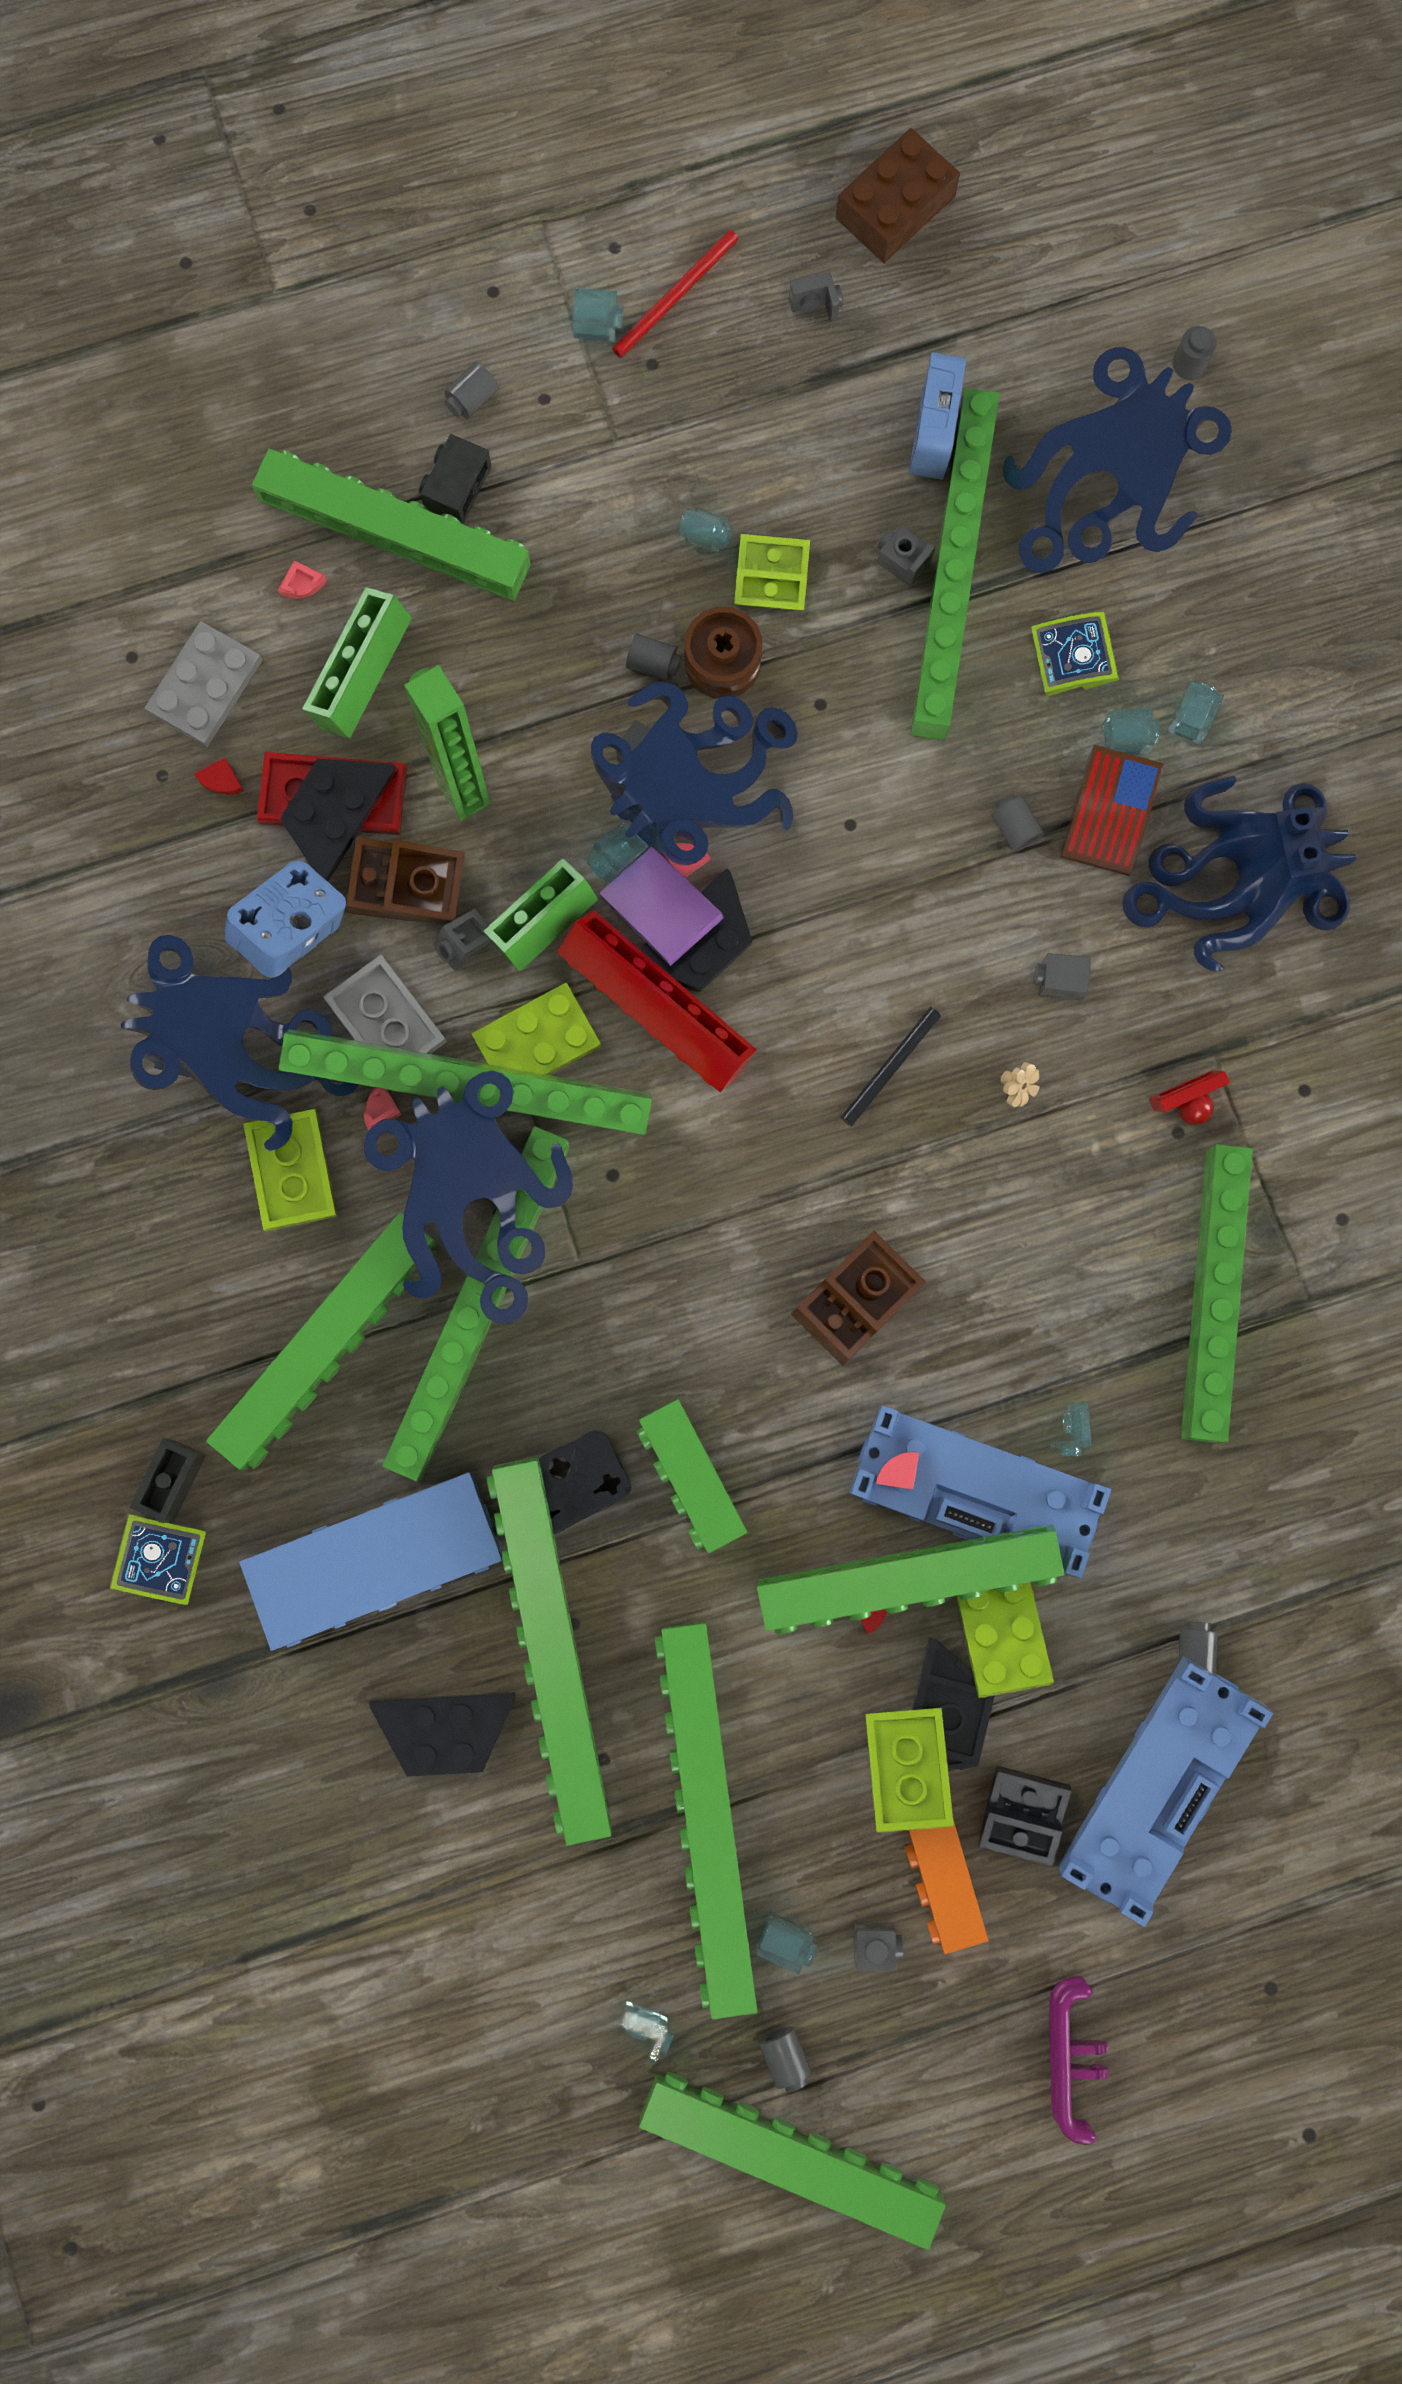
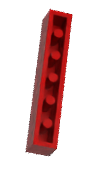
M593 910L576 921L558 949L557 953L572 968L584 975L600 992L605 993L619 1005L624 1013L634 1018L648 1030L652 1037L662 1042L680 1061L690 1066L708 1085L713 1086L720 1093L737 1079L756 1053L757 1049L596 911Z

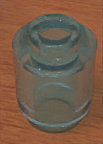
M698 507L695 510L687 508L679 526V535L685 537L686 542L716 553L722 547H728L733 534V527L729 526V518Z

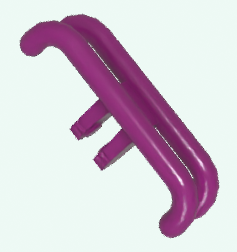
M1077 1976L1060 1981L1056 1984L1050 1995L1051 2108L1053 2118L1066 2138L1077 2144L1090 2145L1095 2142V2132L1090 2129L1087 2121L1072 2118L1071 2080L1109 2078V2067L1100 2064L1071 2063V2056L1108 2053V2042L1100 2040H1070V2006L1076 2000L1087 1999L1092 1994L1090 1985L1086 1984L1084 1978Z

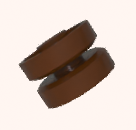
M715 607L703 611L691 622L685 634V671L689 681L700 693L716 699L724 696L736 697L742 695L754 685L760 673L762 656V636L758 625L748 614L733 607Z

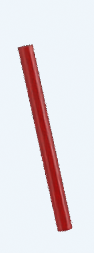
M729 229L612 347L617 357L622 358L739 240L733 230Z

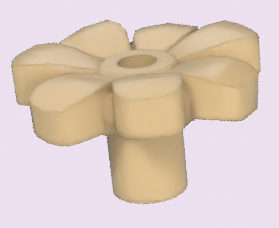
M1024 1062L1021 1069L1015 1068L1012 1072L1005 1071L1002 1074L1003 1092L1009 1095L1007 1098L1009 1105L1022 1107L1028 1102V1095L1033 1097L1037 1095L1040 1086L1034 1083L1039 1080V1070L1036 1069L1035 1065Z

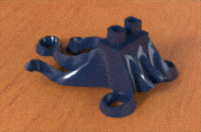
M1115 347L1105 351L1095 362L1093 380L1100 391L1109 396L1119 398L1118 401L1105 409L1072 419L1054 427L1040 440L1030 459L1022 469L1016 467L1012 456L1007 457L1004 461L1003 475L1005 481L1012 488L1022 490L1030 488L1037 482L1052 457L1061 448L1071 445L1074 451L1073 455L1059 471L1048 494L1045 507L1046 526L1029 530L1021 539L1019 555L1023 564L1028 569L1039 573L1051 571L1059 565L1064 555V541L1060 523L1063 502L1068 492L1080 479L1092 472L1101 470L1112 473L1118 480V492L1109 505L1086 514L1073 525L1068 536V546L1071 553L1078 560L1085 563L1097 562L1107 555L1112 546V535L1107 521L1123 513L1133 505H1140L1142 507L1136 527V537L1145 549L1160 552L1175 545L1197 519L1198 514L1195 511H1190L1181 516L1165 534L1158 535L1155 532V523L1172 488L1176 472L1188 449L1199 454L1212 455L1222 451L1229 443L1232 427L1225 413L1210 406L1187 410L1186 403L1194 388V385L1191 383L1183 385L1170 397L1166 396L1165 390L1173 373L1172 368L1167 367L1151 384H1148L1143 361L1137 353L1125 347ZM1118 359L1127 361L1130 367L1128 377L1119 382L1111 380L1108 376L1109 364ZM1213 421L1218 425L1219 429L1217 438L1208 443L1200 441L1197 437L1198 427L1203 422ZM1090 526L1099 527L1103 534L1101 543L1094 548L1086 547L1082 543L1081 538L1083 531ZM1045 536L1052 541L1053 550L1047 558L1040 559L1033 554L1032 546L1036 539Z
M655 682L630 697L627 701L629 706L637 707L650 700L657 699L662 700L668 707V710L652 726L643 741L634 750H631L630 745L623 738L613 733L603 732L595 736L591 743V758L595 770L612 794L611 798L614 801L610 813L612 815L617 814L620 819L632 822L625 836L631 838L636 834V838L643 847H648L649 845L653 848L657 847L674 863L691 865L697 863L705 856L709 843L702 828H741L754 825L765 819L777 807L780 810L782 827L788 830L792 824L793 809L790 801L783 792L777 789L768 790L758 799L745 806L737 807L734 805L732 798L748 789L760 776L765 767L767 749L770 747L785 749L793 746L796 742L798 735L796 725L792 718L781 709L770 707L765 708L759 713L753 728L752 756L743 768L729 774H717L705 769L697 758V750L719 748L743 738L751 731L753 726L752 713L743 701L734 696L720 697L715 702L712 712L714 727L702 733L694 734L684 731L679 726V723L688 711V701L684 693L672 683ZM725 710L732 712L737 718L738 726L730 727L724 723L721 712ZM771 722L778 726L784 737L781 739L772 737L767 730V724ZM611 747L617 750L622 756L620 763L617 765L609 763L603 755V749ZM679 835L691 839L694 847L689 851L681 850L676 845L674 836Z
M1235 776L1207 782L1194 788L1185 799L1184 812L1189 821L1198 827L1219 829L1221 833L1219 838L1195 856H1190L1182 846L1174 843L1163 844L1150 855V872L1162 885L1170 887L1179 886L1197 875L1212 859L1225 857L1235 862L1239 870L1238 882L1229 893L1209 902L1187 901L1177 897L1159 884L1147 881L1139 882L1129 887L1124 894L1122 904L1127 918L1138 926L1151 927L1159 923L1169 909L1185 917L1207 920L1228 918L1245 913L1250 918L1249 923L1245 926L1228 932L1205 935L1198 939L1194 945V956L1198 963L1208 970L1217 972L1223 969V965L1213 959V953L1238 950L1254 945L1275 926L1286 910L1301 895H1306L1303 902V913L1306 920L1313 927L1326 931L1339 927L1348 917L1350 899L1343 884L1329 872L1351 864L1356 860V855L1331 854L1324 851L1328 847L1344 840L1349 833L1348 830L1320 828L1326 819L1327 804L1322 792L1314 785L1300 783L1291 786L1284 795L1283 811L1276 813L1252 810L1208 811L1202 807V802L1205 798L1225 792L1234 786L1237 781ZM1301 795L1309 796L1313 799L1315 808L1309 806L1296 809L1295 800ZM1171 854H1178L1185 862L1184 870L1179 873L1167 871L1164 867L1165 858ZM1144 894L1152 895L1158 902V909L1153 913L1146 914L1139 911L1137 907L1138 898ZM1325 896L1334 898L1339 905L1338 912L1332 917H1325L1320 913L1319 903Z
M163 935L153 940L148 952L147 970L156 991L134 993L127 998V1002L149 1011L152 1015L131 1018L123 1021L120 1025L123 1029L147 1036L146 1039L134 1046L130 1058L131 1072L140 1086L150 1090H160L172 1085L177 1080L178 1075L191 1077L223 1108L233 1114L247 1119L273 1123L275 1125V1132L264 1143L265 1149L269 1151L279 1149L289 1141L293 1131L292 1119L289 1113L278 1105L253 1100L239 1093L235 1088L239 1081L271 1090H292L306 1086L315 1080L319 1081L328 1093L335 1096L351 1094L359 1086V1084L349 1082L334 1084L329 1079L304 1074L275 1072L255 1062L244 1049L242 1038L245 1030L248 1028L261 1031L281 1047L283 1045L284 1033L289 1029L297 1030V1025L300 1022L312 1024L316 1028L317 1034L332 1036V1028L329 1021L315 1010H302L294 1015L288 1024H280L271 1020L260 1008L259 998L278 997L288 991L292 983L290 967L281 975L269 980L198 976L191 973L194 959L190 947L181 938L173 935ZM167 950L176 952L181 962L179 968L175 970L165 968L160 962V953ZM143 1058L154 1063V1068L162 1070V1072L158 1075H151L146 1072L142 1065Z
M487 1071L474 1076L467 1083L461 1102L458 1104L452 1099L446 1088L443 1086L438 1088L436 1094L439 1113L437 1114L430 1113L419 1097L414 1098L412 1106L416 1115V1125L395 1119H386L376 1123L365 1137L364 1154L375 1168L382 1171L398 1169L411 1158L415 1161L413 1180L405 1208L402 1230L407 1251L418 1268L421 1279L418 1282L404 1280V1289L410 1295L424 1299L433 1296L440 1288L442 1282L441 1271L430 1251L425 1236V1224L427 1222L436 1223L447 1252L459 1268L470 1277L485 1283L480 1297V1306L485 1316L495 1323L508 1324L519 1319L526 1311L528 1293L520 1281L489 1269L473 1256L467 1247L463 1235L462 1224L466 1207L473 1200L484 1197L494 1202L501 1216V1226L497 1241L499 1259L510 1272L527 1274L535 1271L543 1263L545 1244L540 1235L533 1230L515 1228V1195L519 1189H523L539 1206L547 1209L559 1207L571 1196L573 1176L564 1156L562 1146L556 1143L551 1148V1160L556 1171L557 1184L552 1189L542 1184L522 1155L507 1140L495 1121L512 1104L514 1090L511 1082L502 1073ZM486 1084L496 1085L500 1090L501 1097L494 1106H485L480 1100L481 1089ZM384 1133H392L398 1139V1149L392 1155L386 1156L377 1150L376 1142ZM522 1236L531 1242V1253L525 1259H517L511 1254L510 1244L515 1237ZM504 1286L513 1292L514 1301L508 1309L497 1308L493 1303L492 1295L498 1287Z

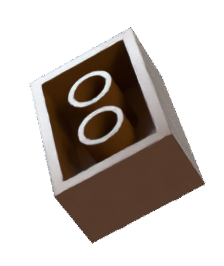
M910 128L838 195L835 219L878 259L885 263L955 198L960 172L916 131Z

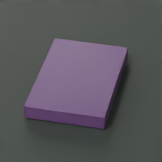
M650 847L599 893L601 898L670 966L724 918L722 913L653 847Z

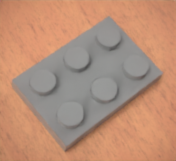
M200 621L144 709L154 718L208 747L263 659L260 654Z
M379 955L323 996L355 1041L431 1054L447 1042L382 955Z

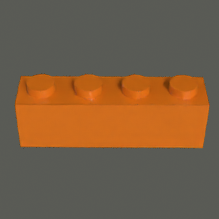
M955 1823L954 1827L907 1831L911 1845L905 1846V1852L910 1868H918L921 1883L915 1884L921 1906H929L932 1921H928L926 1924L932 1944H940L944 1954L988 1942Z

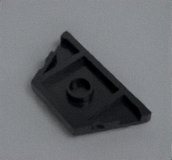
M317 759L280 817L283 825L309 865L327 882L398 770L395 765L390 763Z
M728 869L724 870L701 892L722 913L724 918L670 966L648 943L639 948L677 982L683 984L684 987L701 992L752 945V938L732 874Z
M929 1637L912 1710L942 1708L948 1771L977 1767L995 1695L978 1698L972 1670L937 1639Z
M515 1692L382 1699L369 1701V1707L407 1777L478 1773L484 1771L516 1697Z

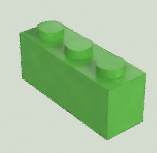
M563 858L483 932L497 950L520 972L599 899L586 879Z

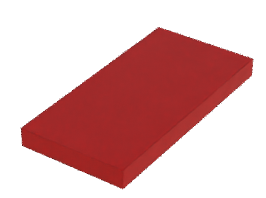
M264 752L257 812L259 824L284 826L280 817L317 759L390 763L395 765L398 771L360 832L400 835L407 775L406 763Z

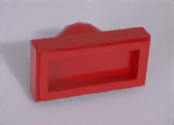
M1211 1070L1150 1097L1149 1101L1153 1111L1166 1112L1178 1107V1114L1183 1121L1191 1125H1200L1211 1118L1214 1110L1213 1100L1207 1093L1230 1084L1226 1072Z

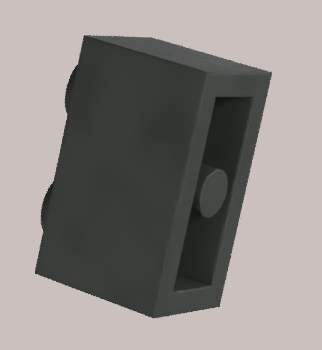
M450 433L445 445H439L434 457V468L430 475L426 474L423 477L419 487V494H421L423 505L430 512L440 516L442 514H449L463 524L491 468V460L488 449Z
M163 1438L129 1508L161 1523H174L206 1454L176 1440Z

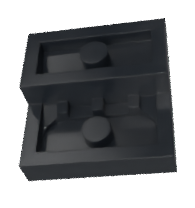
M997 1765L982 1823L979 1847L1053 1866L1063 1833L1061 1825L1071 1795L1070 1785Z

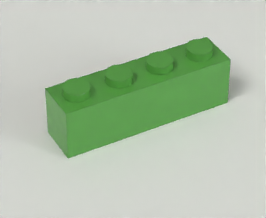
M365 587L302 708L322 731L347 739L351 738L412 619L395 595Z
M679 1399L639 1419L642 1428L636 1430L645 1449L648 1450L653 1447L659 1461L653 1463L663 1483L669 1480L672 1483L676 1494L670 1498L680 1517L685 1514L689 1516L694 1527L687 1531L697 1550L705 1547L709 1554L747 1534L748 1532Z

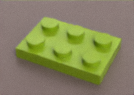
M567 982L471 1033L489 1065L551 1075L602 1047Z
M316 1109L289 1114L292 1119V1134L289 1141L283 1147L269 1151L264 1146L266 1140L275 1132V1125L273 1123L258 1120L243 1124L262 1226L266 1232L338 1217Z
M1031 1582L1019 1584L1020 1588L1011 1592L999 1593L997 1588L982 1591V1596L974 1599L962 1600L959 1595L956 1596L978 1698L1049 1686L1054 1683Z
M942 1708L865 1714L876 1833L954 1827Z

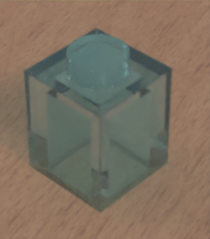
M575 289L572 320L574 338L615 342L616 328H623L624 306H618L617 291Z
M1191 681L1181 698L1168 731L1201 744L1209 732L1224 695L1216 692V689L1209 684Z
M1152 708L1110 711L1103 723L1106 748L1131 755L1149 754L1156 741L1160 739L1159 721L1153 719Z
M770 1912L755 1949L757 1956L796 1974H800L803 1965L810 1966L817 1949V1944L812 1943L814 1940L812 1930Z

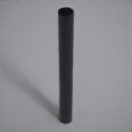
M932 1007L926 1011L841 1116V1119L846 1124L852 1127L941 1017L938 1011Z

